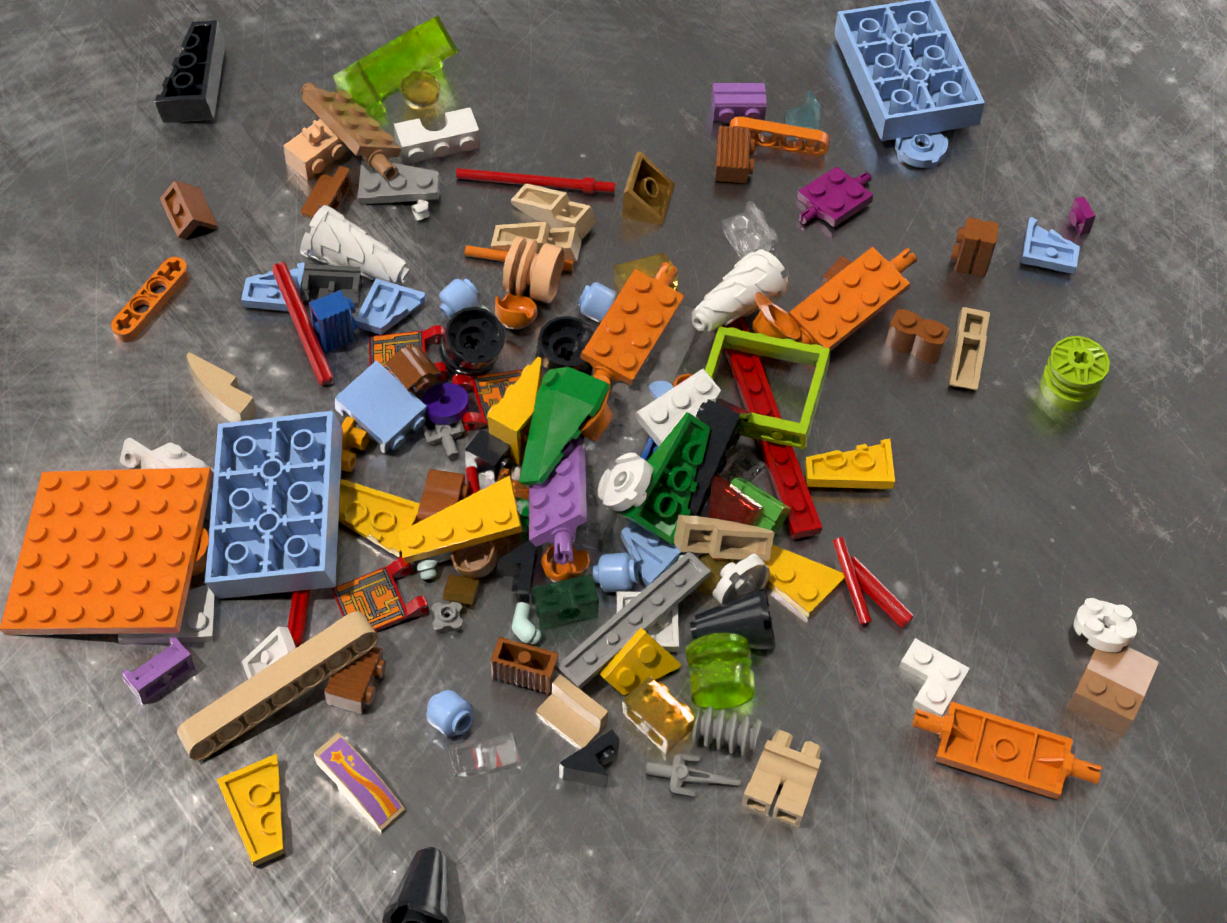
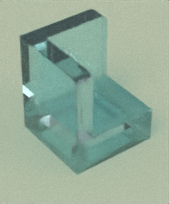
M808 91L805 94L804 105L785 110L784 119L788 125L816 130L819 126L822 107L812 91Z

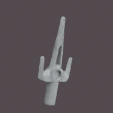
M461 420L456 422L457 428H452L449 424L440 425L435 423L436 433L431 435L427 426H422L428 443L433 445L443 443L449 460H455L459 457L454 439L461 437L465 431Z
M677 753L674 756L673 765L654 762L647 763V775L671 778L670 789L673 793L695 796V791L681 787L683 782L686 781L740 785L741 783L738 779L700 771L685 765V761H699L701 757L698 755ZM691 773V774L700 775V776H705V777H709V778L693 777V776H690L689 774Z

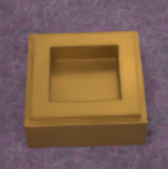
M450 574L443 590V599L473 605L479 588V579H470Z

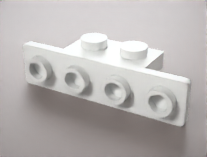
M128 438L124 441L120 457V463L129 469L209 467L202 460L195 458L172 442L151 451L134 439ZM210 489L205 518L210 520L212 489Z

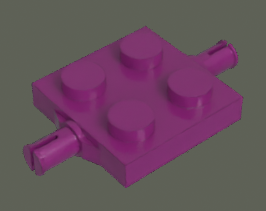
M836 166L798 190L797 198L808 208L798 215L800 222L806 224L812 218L818 217L835 227L872 203L873 194L863 187L864 184L872 180L870 173L865 171L858 177L852 178Z

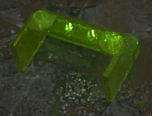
M437 15L404 32L337 72L332 77L343 91L352 95V99L363 108L368 107L371 110L383 103L381 98L385 94L427 69L430 73L444 66L441 61L457 54L459 51L440 17Z

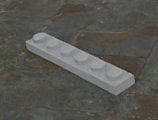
M688 551L557 664L556 671L577 688L581 689L607 666L640 628L648 631L710 576L711 570Z

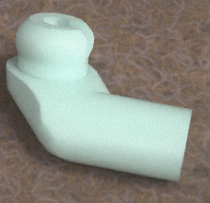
M453 551L420 560L417 564V571H420L421 578L423 580L434 578L437 574L434 566L451 560Z
M520 602L516 605L512 631L521 641L529 642L532 645L537 644L542 634L529 621L531 606Z

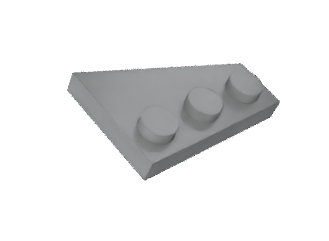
M362 157L358 189L360 204L439 199L441 178L438 171L391 162L398 168V173L394 179L385 180L374 167H369Z

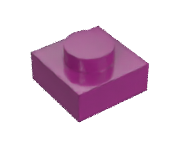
M1084 196L1075 198L1069 211L1070 223L1076 227L1080 235L1090 233L1096 215Z

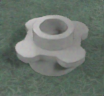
M437 602L432 605L431 610L435 616V620L432 622L434 629L448 632L459 629L462 626L463 620L459 614L462 606L459 602H451L450 604ZM449 614L450 617L446 618L444 615Z

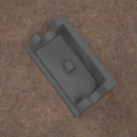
M304 265L302 291H304L303 305H309V302L341 290L344 297H350L354 307L359 308L362 289L360 267Z

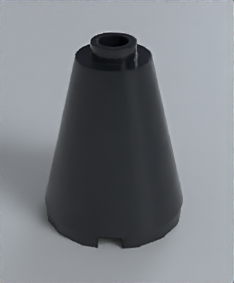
M766 588L757 589L695 615V621L690 622L693 640H699V644L703 646L769 650L776 648Z
M426 847L416 852L384 910L382 923H450L447 857L439 849Z

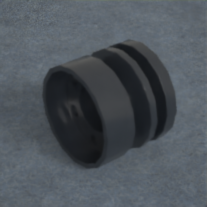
M479 307L463 308L454 313L446 325L439 345L440 360L445 363L447 371L453 375H466L470 377L489 373L504 346L505 332L502 323L496 315L487 309Z
M563 316L548 321L541 328L535 359L537 357L542 358L543 377L549 369L570 367L591 376L593 367L590 363L580 358L582 351L595 332L589 324L579 318Z

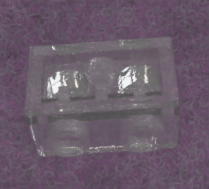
M752 201L746 203L745 212L721 220V229L741 259L754 250L756 252L759 249L774 255L775 246L778 242L777 234L773 228L768 226L761 209H757Z

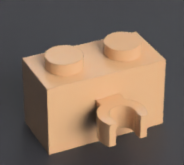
M321 119L318 121L314 120L310 127H304L299 135L283 145L286 163L306 180L321 173L326 166L340 159L347 152L346 144Z

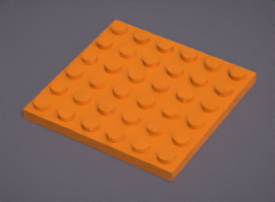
M211 468L42 472L2 617L1 632L4 635L179 633L214 476Z

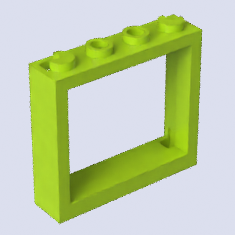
M719 326L705 368L706 373L712 380H714L723 348L816 367L800 423L752 413L748 422L742 420L738 427L739 434L744 437L806 449L829 367L830 349L817 344L809 345L795 342L792 339H780L763 333L755 334L740 331L734 327L726 328Z

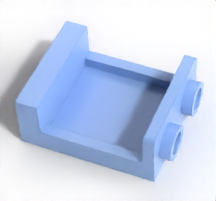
M377 360L335 397V410L342 416L347 413L354 418L362 428L380 443V450L384 454L391 448L396 450L404 442V436L410 430H418L426 420L424 418L426 405L411 391L408 392L399 380Z

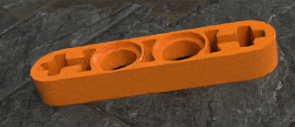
M735 117L729 125V128L731 126L734 128L743 127L744 129L748 127L750 129V138L755 139V145L814 156L825 155L829 150L830 137L824 131L747 117ZM760 132H768L772 136H764ZM792 136L796 137L798 140L791 141L788 140L786 137Z
M180 257L167 258L111 322V329L117 341L122 343L133 341L187 280L188 268L185 260ZM156 286L166 287L162 293L155 294L151 292ZM139 305L149 306V309L144 313L134 311Z

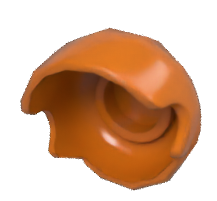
M507 293L503 300H500L499 296L495 298V315L504 327L522 329L535 321L538 310L537 305L531 298L523 295L513 296L510 293Z
M572 543L573 560L569 562L567 555V564L561 565L554 561L553 544L546 548L541 559V566L547 577L553 582L571 585L582 579L591 562L588 551L586 549L579 551Z

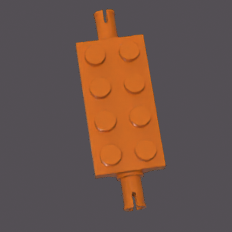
M872 246L789 312L801 333L800 338L794 341L809 345L817 344L824 348H829L830 351L833 350L910 288V282L901 273L917 262L915 254L912 252L908 255L911 250L905 248L891 261H887Z
M664 262L655 278L634 269L581 353L580 358L590 363L593 367V377L605 375L610 380V383L621 380L631 386L685 296L669 287L674 277L678 274L675 266L672 265L668 272L667 269L670 263Z
M952 701L944 717L920 710V708H917L911 727L937 734L940 739L935 757L936 762L1057 800L1061 796L1065 778L1068 779L1069 776L1093 783L1094 785H1097L1101 773L1099 771L1102 770V765L1074 758L1075 754L1071 753L1073 742L1071 738Z

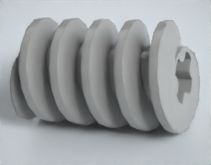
M700 706L692 733V742L697 743L704 736V745L709 747L712 741L716 739L718 750H721L728 743L730 753H734L737 747L740 746L741 756L746 757L751 749L754 754L762 720L758 719L753 727H751L749 716H745L742 722L738 723L737 713H733L726 720L725 710L721 709L715 717L713 716L712 706H709L704 713H701Z

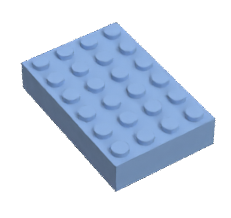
M910 0L839 11L837 13L834 35L881 141L980 125L985 102L935 0Z
M333 411L218 424L205 584L217 599L335 587L343 428Z

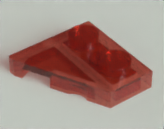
M714 476L711 484L708 518L753 526L764 507L721 476Z

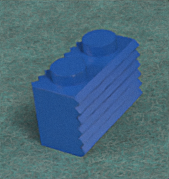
M341 290L309 302L313 329L324 353L333 352L334 349L343 347L344 344L349 345V342L354 343V331L358 328L352 315L356 311L350 297L345 298Z

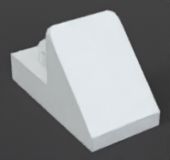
M278 626L242 660L248 679L296 648L288 627Z

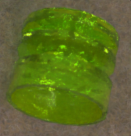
M731 633L710 634L692 641L686 647L687 671L691 675L689 677L690 698L695 706H701L702 709L712 706L713 710H726L742 706L755 697L756 685L754 672L751 670L750 643L745 637Z

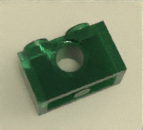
M591 574L532 587V608L540 631L598 617L599 598Z

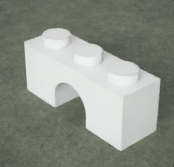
M471 108L446 112V127L439 131L425 129L421 124L420 118L394 124L395 142L402 148L400 156L403 165L480 148L479 128Z

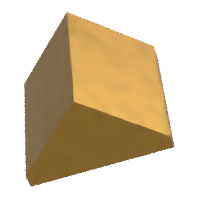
M641 151L636 153L624 190L622 217L660 225L663 224L675 183Z

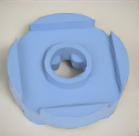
M941 131L904 138L900 137L896 138L895 141L898 159L911 166L932 169L937 167L938 163L945 158L948 148L947 137L944 138ZM920 142L925 143V147H921L918 145Z

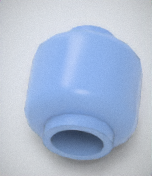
M454 279L440 292L439 299L442 305L439 308L451 319L454 313L463 308L478 307L480 304L478 296L481 294L468 279Z
M597 282L591 286L586 285L577 302L580 305V313L601 323L617 298V293Z
M626 552L602 555L598 565L593 566L594 582L599 583L602 590L606 593L631 590L634 583H638L639 580L637 560L632 559Z
M442 691L432 696L428 702L427 721L445 736L454 737L464 734L471 727L474 719L473 706L455 691Z

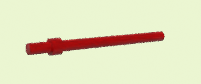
M457 168L456 179L519 185L527 183L541 187L582 190V193L593 194L594 191L615 193L616 186L615 182L595 181V178L584 177L582 180Z

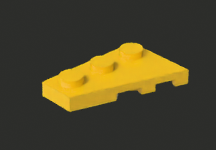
M890 438L881 440L880 444L868 447L867 444L857 445L856 450L841 452L835 450L806 457L805 476L807 487L894 489L895 475Z

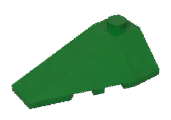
M570 367L549 369L544 375L542 384L537 392L519 480L520 484L523 486L543 484L564 456L563 447L572 438L575 440L581 434V431L578 429L587 416L593 418L599 410L610 388L607 382Z
M686 412L647 460L654 470L645 491V501L640 506L635 507L632 505L626 510L613 512L633 525L674 546L673 542L678 515H690L691 509H688L691 493L696 490L697 482L694 480L698 465L703 461L711 427L691 413Z

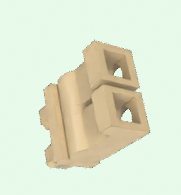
M777 730L772 740H767L752 778L744 792L741 806L768 816L781 785L783 787L775 804L772 818L799 828L822 761L819 760L821 746L811 741H805L802 751L798 752L790 748L793 736L790 733Z

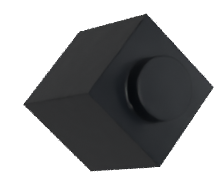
M483 429L479 431L465 448V465L468 467L475 466L477 472L492 481H495L501 473L505 474L511 466L510 445Z

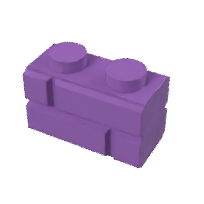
M713 83L711 95L713 121L730 123L735 117H747L765 121L767 108L765 83Z

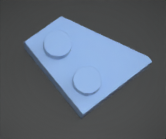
M1030 217L1026 229L1021 263L1075 274L1080 247L1072 241L1062 238L1053 229L1049 232L1036 225L1037 219Z
M376 278L355 319L357 328L382 335L424 304L426 293Z
M630 522L621 531V539L631 558L637 560L639 574L646 587L669 569L678 560V557L684 553L680 552L676 545L673 546Z

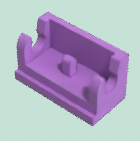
M175 636L169 639L171 644H169L168 648L131 673L126 669L121 672L123 674V681L142 704H145L195 669L191 654Z

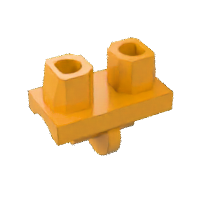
M347 416L341 425L343 428L341 470L351 472L356 465L357 458L356 454L349 452L351 447L365 450L369 443L368 432L356 426L354 418Z

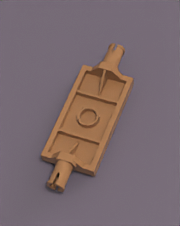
M305 83L301 88V99L355 155L363 156L365 163L369 167H374L385 180L394 179L398 173V168L388 158H398L402 148L394 141L393 136L386 133L380 127L379 122L372 119L366 113L365 108L358 105L348 92L342 90L329 92L324 89H318L314 83Z

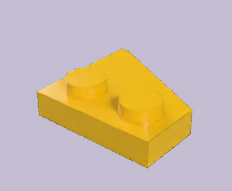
M640 628L599 674L624 696L678 669L682 664L646 631Z

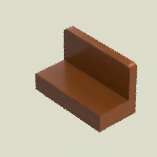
M339 166L334 177L322 174L303 205L301 216L312 219L324 205L338 211L352 186L350 169Z
M175 180L159 198L178 238L186 240L198 225L210 229L217 227V222L199 187Z

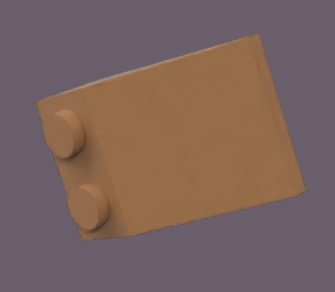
M1124 646L1119 652H1105L1095 648L1067 709L1124 737L1134 721L1159 662L1127 646Z

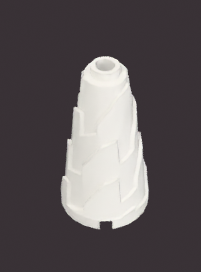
M322 206L314 215L309 224L312 229L310 233L305 232L301 243V255L323 264L360 267L361 275L371 280L377 278L397 285L405 283L410 269L407 268L405 260L388 250L386 245L366 234L364 229L347 220L342 214L329 206Z
M762 249L756 252L753 250L734 265L735 268L723 277V281L712 289L693 310V326L699 331L710 332L719 326H727L742 316L747 317L759 309L755 301L756 292L762 293L773 303L781 299L788 291L789 282L788 276L784 279L782 278L781 272L785 268L774 255Z

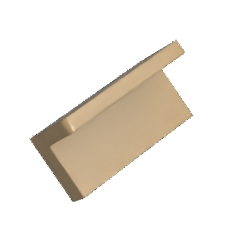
M561 674L552 682V694L537 709V715L580 749L591 743L608 724V711Z

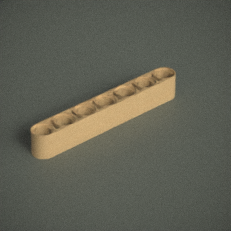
M356 611L344 616L180 724L177 729V735L189 757L193 760H202L209 757L375 647L379 639L378 634L362 612Z

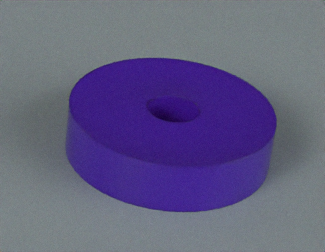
M437 384L427 390L422 398V402L426 405L425 416L436 424L447 425L458 422L469 410L468 394L464 388L457 384Z

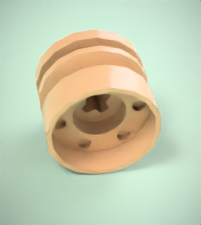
M516 236L504 263L503 291L511 294L516 288V294L521 296L524 295L530 286L531 299L548 304L551 303L562 275L565 259L564 247L545 243L538 254L536 240L531 239L527 243L526 237Z

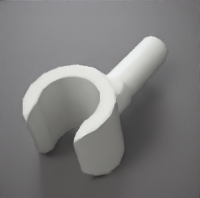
M418 200L417 204L412 205V212L417 221L430 216L427 201Z

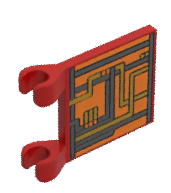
M435 325L423 331L368 336L369 366L377 360L395 377L386 366V362L400 349L405 347L413 348L419 346L426 354V343L440 345V340L444 333L443 326ZM434 363L441 372V375L438 377L439 382L446 381L448 375L445 363Z
M523 369L471 377L466 375H455L452 377V383L461 386L466 392L473 389L479 413L466 412L463 415L462 424L465 432L488 426V411L494 404H498L501 401L507 388L518 381Z
M403 556L386 567L331 588L342 616L344 617L356 611L362 612L375 632L408 618L420 617L429 613L427 600L422 595L415 597L406 605L402 600L393 578L405 577L412 573L411 564H406Z

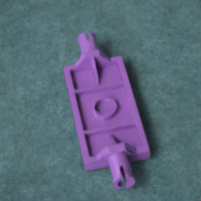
M580 435L576 440L572 438L563 447L564 456L543 484L529 485V540L536 547L545 542L553 543L554 561L561 565L567 564V555L569 562L573 560L572 542L575 541L577 526L587 522L585 441Z

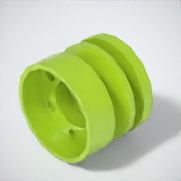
M1071 336L1058 341L1051 350L1047 365L1041 376L1040 388L1043 396L1050 404L1065 411H1083L1092 406L1109 372L1110 360L1107 352L1099 343L1086 337Z

